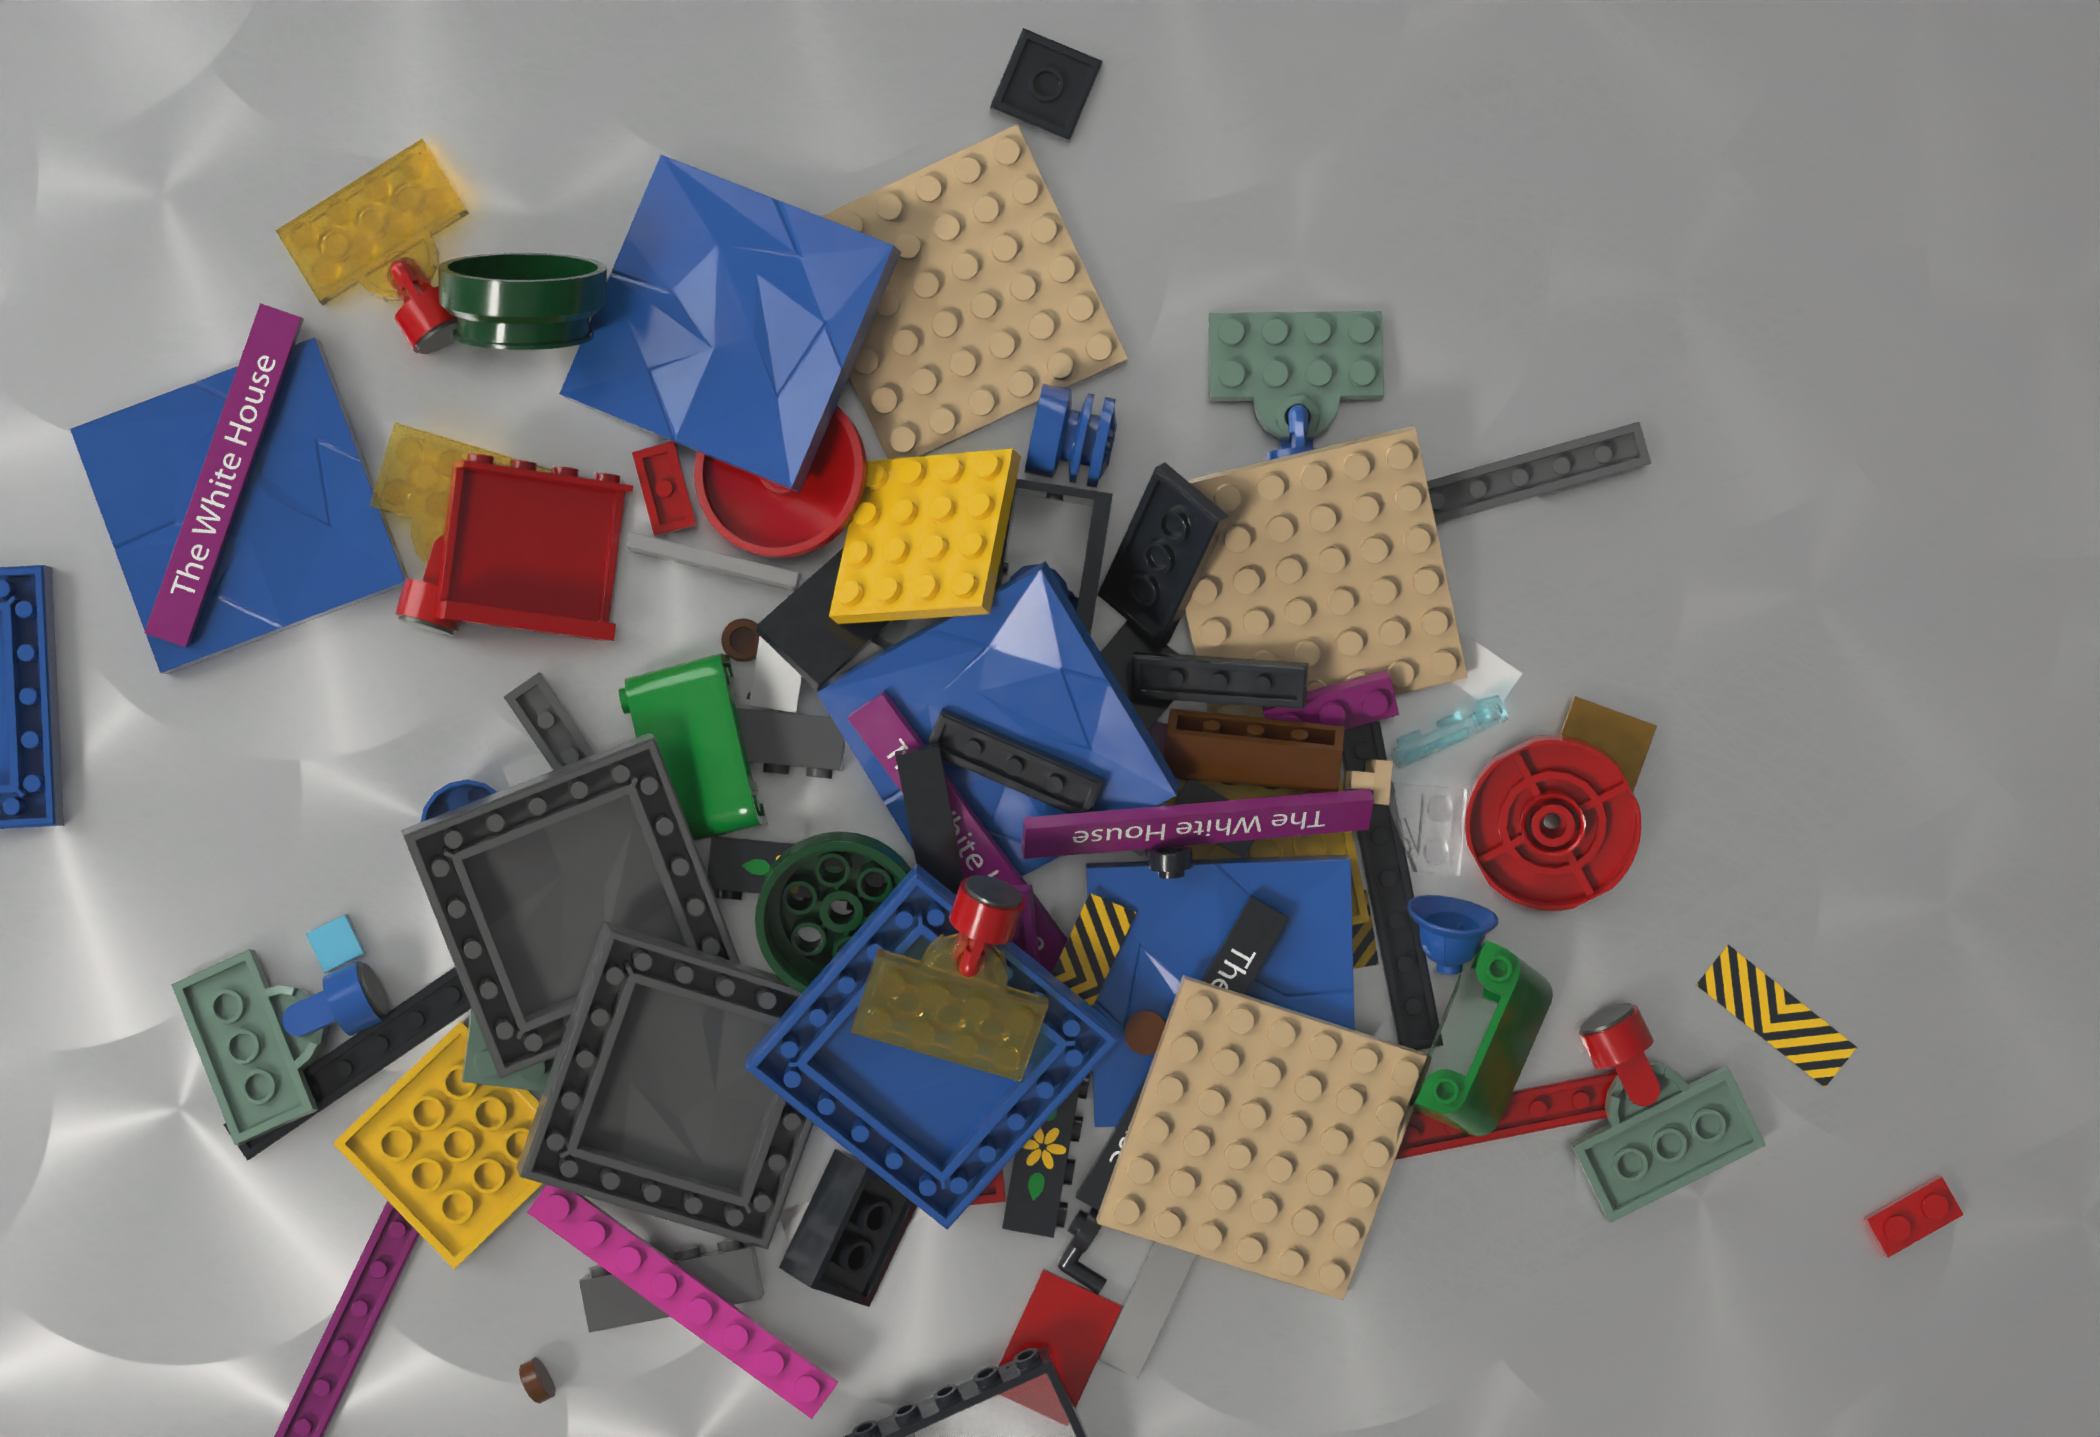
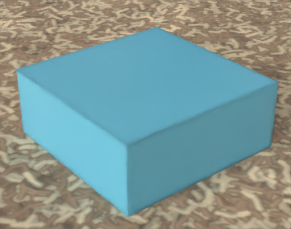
M348 914L306 933L324 973L366 954Z

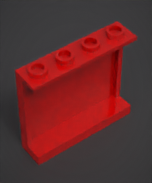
M468 453L467 460L454 461L434 618L599 641H614L616 624L609 623L624 497L625 493L633 492V485L621 484V476L595 472L594 479L578 477V469L553 466L552 473L536 471L537 463L529 461L510 460V467L494 465L493 456Z

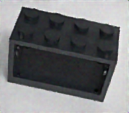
M1017 479L995 588L1003 584V577L1008 575L1009 563H1006L1016 495L1093 506L1077 606V614L1091 636L1113 494Z

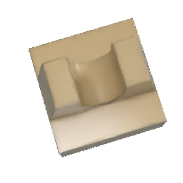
M1366 760L1365 772L1345 771L1343 788L1355 790L1371 789L1374 799L1373 804L1389 805L1393 761Z

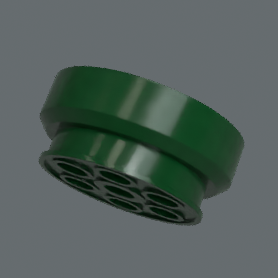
M495 253L459 257L442 262L438 266L439 304L448 313L457 317V328L453 330V338L460 343L471 346L508 350H540L584 344L594 338V331L589 328V317L597 314L607 303V267L602 262L589 258L547 253Z
M835 831L817 834L803 839L786 850L768 871L760 890L755 912V930L758 944L765 960L774 973L784 983L802 994L841 950L840 945L851 939L912 870L907 862L896 851L881 841L853 832ZM828 858H837L844 863L845 869L839 873H831L823 867L822 862ZM870 872H879L885 876L887 883L881 887H872L865 882L864 876ZM802 885L811 891L812 897L807 900H797L791 896L789 890L794 886ZM839 899L847 900L853 905L854 910L849 914H839L832 909L831 903ZM804 927H813L819 931L821 938L809 942L802 939L798 931Z

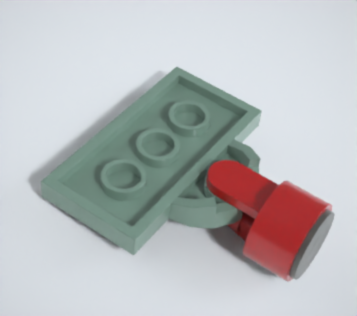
M1624 1003L1607 1008L1590 1017L1581 1025L1578 1035L1594 1068L1606 1069L1614 1067L1617 1073L1606 1095L1605 1111L1609 1124L1570 1143L1609 1223L1766 1146L1740 1089L1726 1065L1687 1084L1677 1071L1663 1063L1648 1062L1644 1051L1653 1044L1654 1039L1637 1005Z

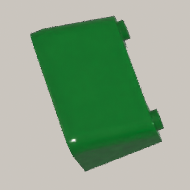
M722 653L625 678V687L618 689L623 713H631L636 738L648 733L655 737L694 841L768 824L763 803L759 804L757 795H752L753 791H757L756 782H753L734 699L736 697L735 689L728 688V684H731L730 677H734L730 657Z
M1488 940L1483 943L1476 954L1470 969L1476 972V977L1483 986L1481 998L1497 1004V1007L1469 1071L1464 1076L1448 1069L1436 1070L1427 1077L1419 1095L1414 1098L1411 1105L1414 1107L1413 1110L1477 1137L1487 1135L1499 1124L1553 997L1552 987L1546 978L1508 949Z

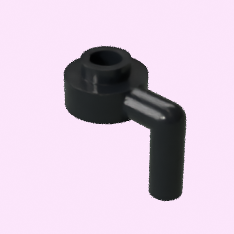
M1173 846L1145 849V855L1149 860V869L1158 872L1159 878H1181L1185 876L1184 870L1193 867L1191 847Z
M1091 1207L1087 1213L1080 1209L1069 1225L1067 1232L1073 1235V1237L1059 1257L1057 1266L1062 1272L1099 1294L1107 1279L1078 1261L1102 1227L1096 1220L1099 1210Z

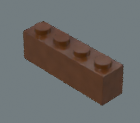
M1170 708L1164 759L1175 778L1185 781L1195 779L1220 782L1225 785L1243 784L1263 786L1272 790L1282 788L1308 791L1310 793L1336 792L1339 788L1345 726Z

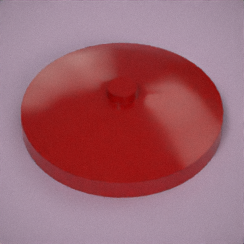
M838 405L835 408L800 494L699 452L696 454L694 467L696 494L705 516L715 530L733 545L749 553L779 559L793 558L811 553L837 537L849 524L860 505L867 479V459L862 438L850 417Z

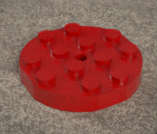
M1542 735L1532 737L1498 754L1484 766L1474 781L1468 795L1465 809V833L1467 845L1487 883L1498 893L1528 908L1544 911H1562L1574 909L1613 889L1621 881L1633 863L1638 851L1641 837V813L1638 800L1619 764L1609 754L1599 747L1578 738L1563 735ZM1550 813L1557 814L1561 819L1559 826L1553 829L1546 827L1544 824L1545 816Z

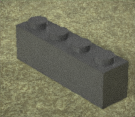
M737 708L748 760L754 763H764L763 772L789 775L790 766L807 768L806 776L832 779L833 770L843 771L846 740L831 717Z
M730 1239L718 1242V1250L701 1253L700 1246L674 1251L675 1258L671 1259L730 1303L738 1304L762 1299L764 1290L754 1245H744L743 1242ZM600 1265L588 1268L590 1275L584 1276L579 1280L589 1333L670 1317Z

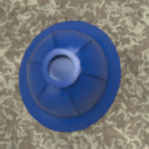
M1420 895L1409 900L1407 905L1410 915L1419 924V937L1423 951L1429 959L1437 963V971L1445 975L1461 973L1463 971V964L1469 962L1479 952L1486 934L1498 925V917L1494 912L1479 904L1458 898L1440 895Z

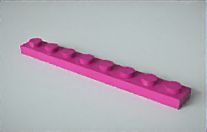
M546 1185L527 1211L532 1217L809 1418L813 1419L839 1381L583 1195Z

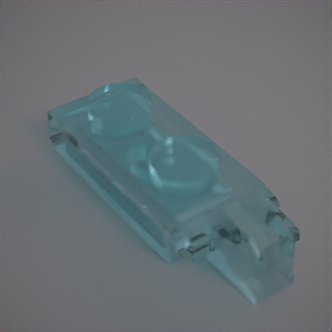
M1498 695L1477 700L1471 715L1462 718L1460 712H1456L1437 721L1438 729L1422 735L1420 729L1396 739L1399 746L1392 749L1391 756L1399 769L1507 721V712Z

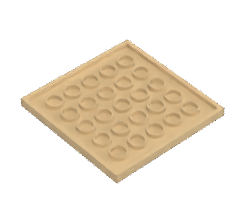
M1018 125L1012 126L820 216L892 244L901 251L849 375L888 459L925 456L1038 403L1043 384L1068 389L1128 360Z
M1414 426L1187 480L1229 515L1185 608L1195 656L1309 663L1307 691L1385 670L1389 672L1395 695L1468 678L1420 446ZM1206 702L1207 711L1211 713L1264 718L1262 706Z
M1183 975L1096 1218L1097 1223L1344 1300L1414 1107L1411 1106L1396 1143L1399 1125L1428 1054ZM1431 1056L1428 1058L1415 1097L1419 1095L1432 1060Z

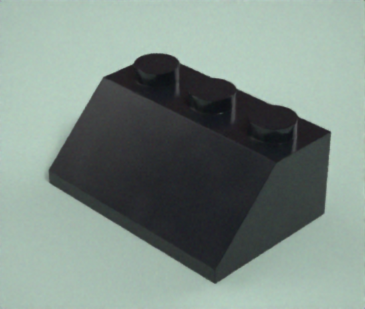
M835 1149L779 1268L810 1288L870 1307L917 1205L858 1158Z

